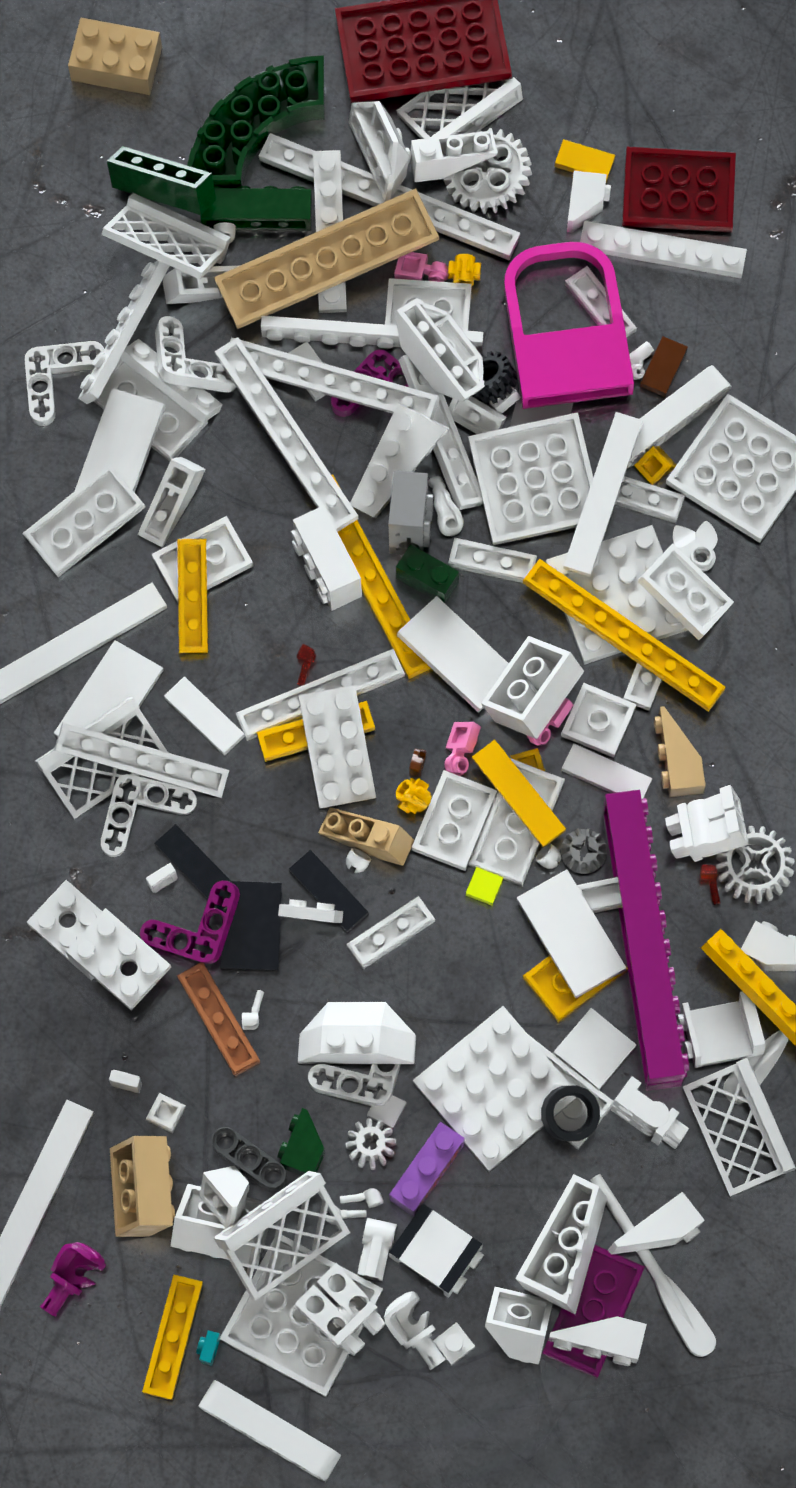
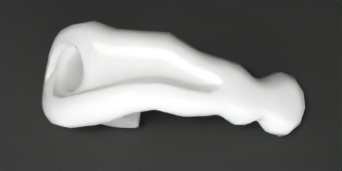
M434 476L430 478L428 484L433 488L434 507L438 515L437 523L439 530L445 536H455L461 532L464 526L462 514L451 500L450 493L443 483V478Z

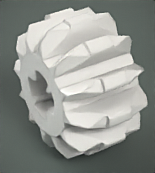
M367 1118V1127L365 1128L360 1122L355 1123L359 1133L348 1131V1137L354 1141L347 1142L346 1149L354 1150L349 1155L351 1160L360 1157L358 1162L360 1168H363L366 1161H370V1169L374 1170L376 1160L382 1166L387 1164L383 1155L388 1157L394 1156V1151L388 1147L395 1146L396 1139L388 1138L393 1133L391 1128L381 1131L384 1125L382 1120L377 1122L376 1127H372V1119ZM371 1138V1141L376 1139V1148L371 1150L369 1146L366 1149V1139Z

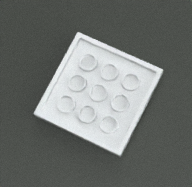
M727 394L666 479V484L761 543L796 492V436Z
M578 412L468 436L493 545L577 527L593 480Z
M653 525L602 541L591 577L563 569L568 553L546 560L548 565L657 640L687 631L637 581L663 554ZM565 613L584 665L621 653L620 650Z
M504 1006L413 1080L415 1086L448 1125L465 1138V1145L488 1172L544 1127L541 1120V1107L547 1095L558 1087L571 1086ZM566 1096L561 1098L555 1105L554 1117L573 1103L577 1097Z
M282 1235L279 1249L292 1251L294 1241ZM299 1245L298 1253L307 1254L311 1251ZM272 1250L266 1252L259 1266L268 1268ZM278 1252L274 1269L279 1271L286 1269L291 1254ZM319 1255L256 1301L252 1300L246 1290L223 1331L220 1341L327 1397L350 1353L342 1347L338 1349L307 1317L295 1308L294 1303L315 1285L336 1306L337 1304L317 1286V1281L335 1263ZM341 1267L376 1305L383 1292V1288ZM257 1269L251 1281L255 1289L264 1284L267 1271ZM363 1325L355 1332L358 1337L364 1327Z

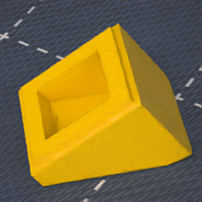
M652 446L634 466L651 485H655L672 472L676 464L661 447Z

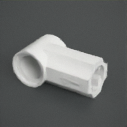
M367 1218L362 1240L364 1247L359 1262L358 1276L369 1280L383 1281L389 1250L392 1249L397 1224Z

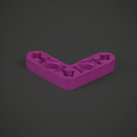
M375 350L370 353L353 371L394 383L393 379L395 376L404 375L399 361L384 350ZM382 359L385 360V367L391 371L388 377H386L387 370L384 367H375V360L379 362ZM331 396L332 411L340 417L350 416L360 406V404L348 401V407L346 405L339 407V398Z
M223 880L213 885L197 933L158 920H148L140 929V937L147 945L202 963H215L220 958L239 901V889L235 884ZM227 889L231 893V897L225 898L223 901V897L219 896L221 890L225 891ZM215 904L219 906L222 905V907L227 908V911L224 912L220 909H215ZM215 914H220L223 918V925L218 930H212L209 925L211 917ZM157 927V931L168 934L166 940L158 937L153 938V936L149 935L150 929L155 930ZM179 934H185L188 940L186 947L181 950L176 949L174 945L175 937ZM195 943L202 946L209 945L213 949L212 954L205 956L204 952L194 949Z

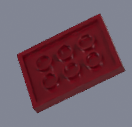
M627 147L622 226L732 232L736 153Z

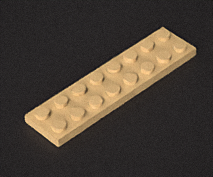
M415 188L214 277V280L236 328L239 329L261 319L262 316L271 315L439 240V235Z

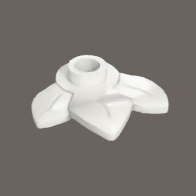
M705 521L694 532L686 527L676 525L672 538L674 545L702 572L710 570L715 563L716 556L713 549L718 541L713 526L708 521ZM702 555L706 558V561L698 562L696 557Z

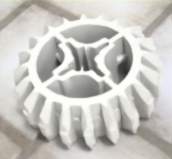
M749 826L747 834L749 845L765 847L761 851H754L749 846H743L719 853L716 856V859L721 863L716 864L715 869L718 872H724L719 875V882L728 881L724 888L725 891L728 892L734 888L735 893L733 897L738 899L742 893L745 895V903H749L751 896H755L756 903L760 904L762 895L768 901H772V892L780 896L783 892L781 886L788 887L790 881L787 877H792L794 874V870L790 868L794 864V858L787 857L791 854V848H781L785 844V839L780 838L775 841V831H772L769 836L765 835L766 829L764 826L760 828L759 833H755L754 826ZM735 852L740 855L739 859L743 863V867L737 874H735L731 863V858ZM773 855L778 863V874L774 878L771 876V870L767 866V862H769L770 857ZM751 860L753 862L755 860L761 861L759 869L756 867L755 869L749 868ZM750 878H754L759 880L761 883L765 882V884L753 885L748 884L745 881Z

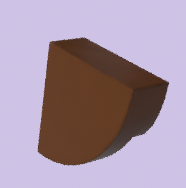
M415 748L409 767V776L421 777L427 754L426 750Z

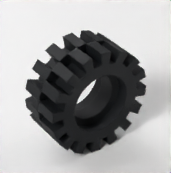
M490 351L487 352L486 357L484 354H480L483 359V380L485 381L488 377L496 375L489 381L484 382L485 387L472 395V397L481 402L483 401L486 405H489L490 400L493 404L498 403L497 398L499 397L504 400L506 398L504 394L506 392L509 394L513 392L511 387H516L517 382L515 380L518 379V375L506 355H501L497 351L493 354Z

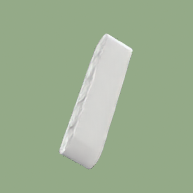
M713 365L707 367L640 418L643 420L627 468L635 465L652 446L663 444L730 391L732 386Z
M213 1380L198 1405L199 1408L324 1482L327 1481L341 1457V1454L216 1380Z

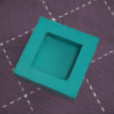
M208 1330L206 1337H200L196 1354L200 1355L199 1360L202 1364L213 1367L220 1344V1333Z

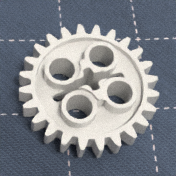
M500 129L496 135L493 134L498 152L496 156L468 167L466 171L461 170L443 178L445 185H448L446 187L448 193L452 194L455 203L460 201L463 209L470 204L472 213H475L478 207H481L483 214H486L488 207H492L494 213H497L498 205L501 204L503 208L508 209L506 201L510 200L516 203L515 194H525L522 186H529L530 184L527 176L532 175L529 167L532 164L530 158L527 157L526 147L522 148L520 139L514 141L512 133L505 137L503 130ZM507 156L505 160L497 161L498 158ZM471 181H478L475 185L468 186ZM499 181H505L500 186H494Z

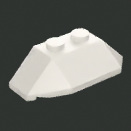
M380 101L352 103L348 123L386 202L392 199L405 179L408 165L412 161L409 148H405L400 129L396 128L391 116Z
M417 298L395 312L401 348L435 392L465 401L485 387L482 356L449 313L435 306L425 304Z
M328 1002L300 1033L298 1063L414 1064L416 1035L386 1002Z

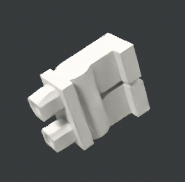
M731 785L720 788V794L712 797L693 800L688 805L686 803L677 805L678 813L665 818L666 826L671 836L680 833L683 835V837L669 842L671 852L676 859L690 855L694 862L702 860V857L713 856L749 845L745 823L743 822L741 802Z
M631 1076L614 1100L611 1111L642 1133L653 1136L651 1141L656 1145H659L663 1140L676 1149L689 1128L677 1120L679 1115L677 1110L672 1108L669 1111L664 1103L652 1101L638 1091L641 1082Z
M335 1263L317 1281V1286L337 1305L335 1306L315 1285L299 1298L294 1305L338 1349L342 1347L348 1353L355 1356L365 1345L355 1332L363 1325L374 1336L385 1326V1322L376 1312L377 1306L345 1271Z

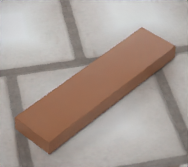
M200 962L177 975L234 1077L259 1064L258 1056L204 963Z

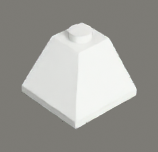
M495 1287L485 1328L509 1358L539 1365L553 1303L541 1297Z

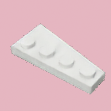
M398 403L350 502L352 507L372 517H377L391 500L394 470L414 472L415 468L425 456L429 455L434 449L435 444L448 432L449 428Z

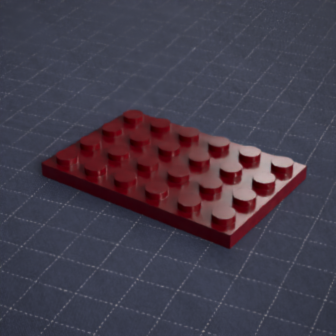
M386 0L335 8L351 103L512 79L498 0Z

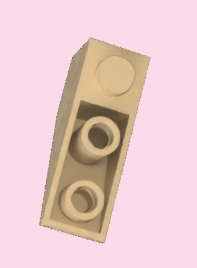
M664 706L660 707L658 716L654 717L656 734L661 733L662 744H658L659 761L665 762L666 771L661 772L663 789L668 788L669 797L704 794L705 778L701 756Z
M331 807L318 832L320 835L351 848L359 849L370 856L402 866L414 843V839L399 825Z

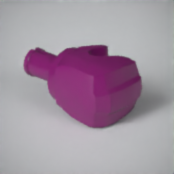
M80 1242L65 1244L56 1256L51 1268L53 1272L50 1278L54 1280L53 1283L55 1285L40 1307L56 1317L70 1294L80 1296L82 1288L91 1287L96 1284L91 1279L84 1277V1273L94 1269L102 1271L106 1266L103 1257L87 1244Z

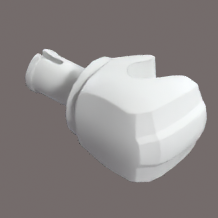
M411 1291L401 1295L387 1307L384 1315L385 1324L405 1349L416 1347L428 1365L429 1370L445 1361L446 1358L443 1357L431 1339V1332L436 1329L433 1324L427 1327L430 1312L426 1311L423 1313L419 1321L413 1319L414 1308L420 1301L417 1293Z

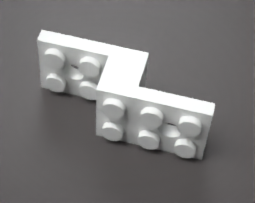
M67 880L61 884L27 921L28 926L91 981L95 978L131 1011L171 968V965L110 911L106 908L101 911ZM65 914L74 915L76 917L75 924L69 928L61 926L60 919ZM126 962H134L138 968L134 975L126 976L121 972L122 965Z

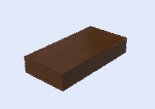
M662 336L640 383V387L666 397L687 353L688 346Z

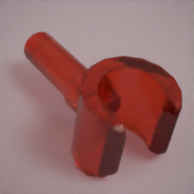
M305 644L301 646L297 654V658L304 661L297 683L299 686L305 684L308 669L316 658L313 648Z
M703 864L700 869V880L710 881L709 887L713 904H720L717 888V869L714 865Z

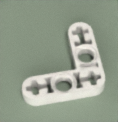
M165 316L159 320L155 337L158 373L163 381L174 385L220 392H232L235 390V384L220 363L186 358L183 326L178 319ZM164 347H171L177 353L168 352ZM194 371L201 372V373H203L206 377H204V378L198 377V376H196L193 372H194Z
M96 341L34 347L27 351L25 355L29 412L32 421L36 425L48 426L55 419L52 374L94 370L95 366L92 365L94 360H90L89 355L92 350H95L97 355L104 351V347ZM78 351L81 352L82 362H78ZM68 352L73 355V359L68 364H62L58 361L60 354ZM37 356H40L42 360L40 362L42 373L36 372L34 361ZM44 381L48 384V387L44 392L37 393L32 389L34 383ZM44 400V406L47 412L45 413V417H40L39 401Z
M132 774L120 776L114 786L101 837L102 851L110 857L120 856L125 851L137 804L178 815H188L196 808V795L192 790ZM127 780L132 781V786L136 788L135 791H130L128 801H133L132 806L125 802H115L116 797L122 800L124 791L119 786L120 784L125 785ZM153 787H159L164 792L163 800L158 803L150 801L147 796L148 791ZM169 790L175 791L172 796L174 798L181 799L183 794L188 795V800L192 802V805H186L185 809H180V803L171 801V807L165 806L168 801ZM124 808L128 811L129 818L125 823H117L113 820L112 814L115 809ZM109 825L117 829H126L125 834L119 831L118 842L122 843L121 847H116L114 851L109 850V845L105 843L106 840L112 839L114 830H108Z
M317 1064L310 1069L308 1080L310 1087L318 1093L369 1106H383L389 1102L393 1095L401 1064H395L390 1072H382L379 1070L378 1064H372L369 1075L326 1064ZM321 1072H325L328 1079L335 1081V1075H339L336 1084L337 1089H332L333 1082L323 1081L322 1085H318L317 1079L314 1077L320 1076ZM349 1078H353L358 1082L357 1090L352 1093H347L342 1089L343 1081ZM363 1082H368L367 1089L377 1090L378 1086L383 1087V1091L387 1092L386 1095H380L379 1099H374V1093L365 1091V1097L361 1096L364 1087Z

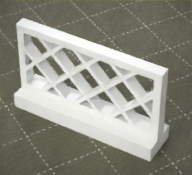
M513 77L512 79L501 80L504 85L498 89L488 88V82L484 84V88H469L470 85L465 88L455 87L422 92L396 111L397 115L420 139L476 133L478 129L482 130L523 100L521 83ZM434 94H445L444 103L429 102ZM449 94L464 95L463 104L448 103ZM468 95H483L479 103L467 104ZM413 109H424L422 118H411L408 113ZM428 109L443 110L442 118H427ZM447 110L462 111L461 116L458 118L446 119ZM426 125L440 126V131L430 137L425 132Z
M135 193L129 196L127 205L103 227L102 231L103 236L198 279H201L216 263L221 264L225 260L231 238ZM133 230H143L144 232H134ZM141 241H149L151 244H145ZM158 241H167L168 243L159 244ZM165 252H174L175 255H169ZM182 252H192L193 255H184ZM189 263H198L200 268Z
M129 697L84 728L105 735H116L122 740L123 737L137 739L140 745H143V741L152 742L158 750L168 752L140 711L133 697ZM134 716L142 724L140 737L124 734L126 722ZM121 726L120 733L113 732V730ZM145 730L151 739L144 738ZM55 748L34 761L73 819L110 796L114 790L115 777L122 776L116 774L117 768L114 767L112 773L96 770L98 764L96 762L93 763L92 769L76 766L78 757L54 751ZM74 757L73 765L64 764ZM60 766L72 768L69 785L57 783L51 772ZM76 769L92 772L88 789L73 786ZM96 773L111 776L110 786L104 792L92 790ZM60 787L68 788L67 795L64 794ZM72 789L88 792L85 805L75 810L70 802ZM92 793L99 794L98 796L90 800Z
M748 1058L683 1086L730 1197L782 1174L796 1170ZM733 1072L739 1082L735 1094L719 1088L722 1077ZM717 1079L715 1086L707 1084ZM700 1086L712 1089L713 1092L708 1105L696 1102L691 1090ZM740 1089H742L745 1098L738 1096ZM717 1092L733 1097L727 1114L711 1108ZM736 1099L748 1103L751 1110L747 1121L730 1115ZM698 1107L706 1109L703 1117ZM709 1111L725 1117L719 1133L706 1127L705 1121ZM752 1116H754L758 1126L750 1123ZM729 1119L745 1125L739 1141L723 1135ZM748 1126L759 1130L763 1138L758 1149L742 1143ZM710 1134L717 1136L715 1144ZM721 1138L737 1144L731 1161L720 1157L717 1152ZM764 1143L766 1144L769 1153L762 1151ZM741 1146L757 1152L751 1168L735 1163ZM760 1154L772 1158L777 1170L768 1174L755 1171L754 1169ZM722 1161L729 1164L727 1172L723 1166ZM733 1166L749 1172L745 1183L733 1188L729 1180ZM752 1174L761 1176L750 1181Z
M306 1172L214 1237L218 1247L226 1253L252 1300L256 1301L350 1233L323 1186L326 1182L320 1173ZM316 1193L322 1199L320 1213L307 1211L309 1200ZM291 1211L300 1212L296 1230L284 1228L286 1215ZM306 1214L319 1216L315 1234L303 1232ZM325 1218L334 1220L339 1229L331 1237L322 1236ZM268 1227L276 1229L272 1247L260 1244L262 1232ZM283 1231L295 1233L292 1251L279 1249ZM302 1235L314 1237L312 1250L307 1254L298 1253ZM244 1244L252 1246L249 1264L240 1262L234 1252ZM259 1248L272 1250L268 1268L255 1265ZM278 1252L291 1254L288 1267L283 1271L274 1269ZM254 1269L267 1271L265 1282L258 1289H255L251 1282Z

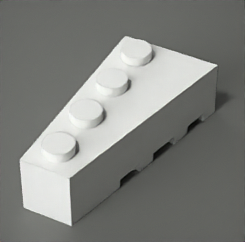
M573 1174L515 1278L525 1290L573 1314H576L607 1202V1197L599 1186Z

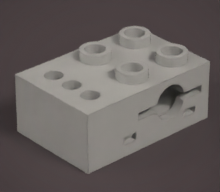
M394 470L388 523L389 554L404 555L410 544L424 551V547L430 546V525L433 516V494H428V473Z

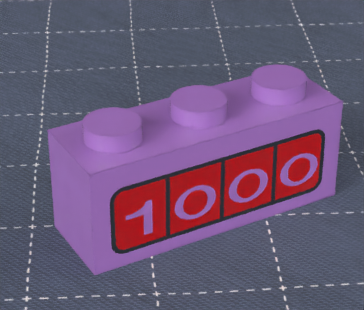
M440 1122L389 1194L390 1201L414 1217L464 1147L465 1138Z

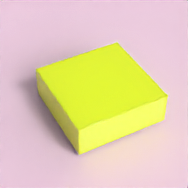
M476 867L467 888L466 896L493 906L503 882V877Z

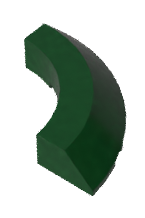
M324 55L290 59L288 63L276 67L271 65L266 67V71L252 78L249 76L234 86L232 92L214 105L202 128H199L197 138L190 151L187 166L212 173L214 185L223 188L243 186L250 163L265 144L270 133L276 135L293 125L313 120H325Z

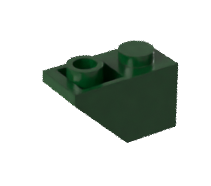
M302 1108L299 1115L294 1114L288 1131L292 1132L288 1143L283 1141L277 1158L281 1159L280 1164L285 1170L300 1176L308 1171L317 1173L325 1155L324 1146L308 1110Z

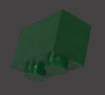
M410 544L396 566V579L432 599L437 596L446 604L459 584V571Z

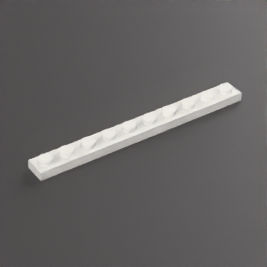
M270 133L259 154V161L314 182V150ZM341 161L342 194L374 207L385 202L372 173ZM400 185L392 199L412 189ZM418 192L437 232L510 260L520 239V232Z

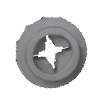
M577 828L575 831L567 834L561 845L563 862L570 870L576 873H592L598 870L606 860L607 844L601 834L592 831L590 828ZM585 840H587L588 849L592 853H587L583 857V861H580V851L576 850V847H582Z

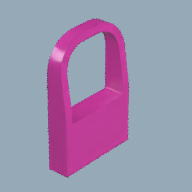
M581 242L536 246L517 255L506 270L504 293L522 409L633 395L634 379L615 271L610 259L598 248ZM580 258L592 263L599 270L604 281L611 324L530 335L523 334L515 283L520 273L526 267L542 261Z

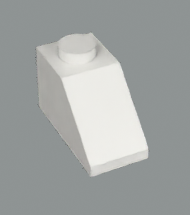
M574 171L567 232L573 233L584 224V221L591 220L603 211L604 201H609L611 185H606L607 174Z
M235 1166L204 1172L200 1190V1198L227 1229L239 1220L245 1207L247 1193L249 1192L247 1178Z

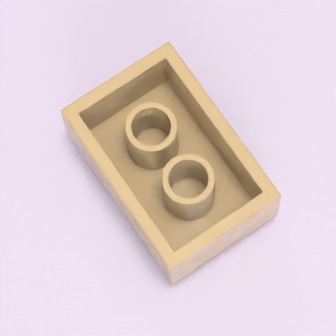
M80 18L68 64L71 81L150 95L162 50L160 32Z
M132 1136L110 1148L116 1237H149L173 1226L175 1209L171 1204L173 1180L171 1175H169L168 1162L170 1161L171 1151L167 1145V1136Z

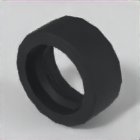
M578 1085L561 1086L552 1090L544 1099L541 1107V1120L546 1131L554 1138L564 1142L581 1141L589 1137L596 1130L600 1120V1106L596 1097L588 1089ZM566 1096L580 1098L587 1108L585 1124L575 1131L561 1129L554 1119L556 1103Z

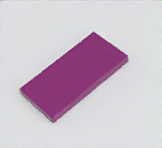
M594 1245L576 1314L561 1308L551 1332L613 1317L624 1318L645 1266L617 1254L611 1255L608 1250ZM547 1341L542 1354L598 1378L606 1360V1355L601 1354L600 1359L584 1355V1350L572 1347L571 1351L555 1348L553 1346L554 1342Z

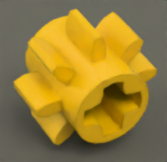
M458 254L455 256V261H449L448 279H453V283H467L473 286L474 280L480 281L481 263H475L476 258L473 255Z
M411 778L401 782L396 790V799L400 801L398 808L407 814L410 812L416 814L417 812L424 811L431 802V793L427 790L429 784L420 778L417 780Z

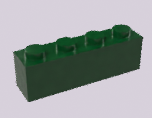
M122 146L107 160L112 188L131 194L135 193L141 197L198 215H202L216 201L212 173L125 146Z
M214 185L216 201L200 215L201 224L214 229V225L217 223L227 222L234 224L236 230L311 231L312 192L311 189L301 186H294L290 189H278L275 186H266L264 188H250L248 186L223 188Z

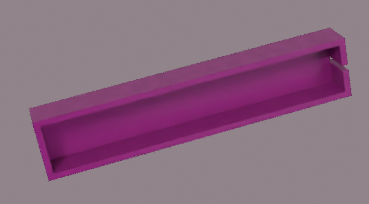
M640 790L605 794L603 815L613 878L618 877L622 908H618L646 1091L681 1087L683 1079L687 1077V1071H689V1061L687 1053L682 1054L681 1048H683L682 1042H685L683 1025H677L678 1013H680L678 996L672 995V991H674L673 985H675V973L673 967L668 968L669 956H671L669 939L663 938V935H665L664 928H666V916L664 910L659 911L660 900L662 899L660 882L654 881L656 879L655 871L658 869L656 855L650 854L651 843H653L651 826H646L645 824L649 815L647 799H641Z

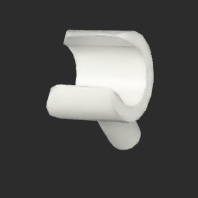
M257 990L252 1013H242L243 1030H255L259 1026V1008L264 995L262 990Z
M370 1188L363 1193L340 1196L341 1204L366 1200L368 1208H374L384 1203L381 1192L375 1188Z
M335 1206L342 1219L367 1217L366 1210H340ZM325 1219L328 1223L335 1225L334 1220Z

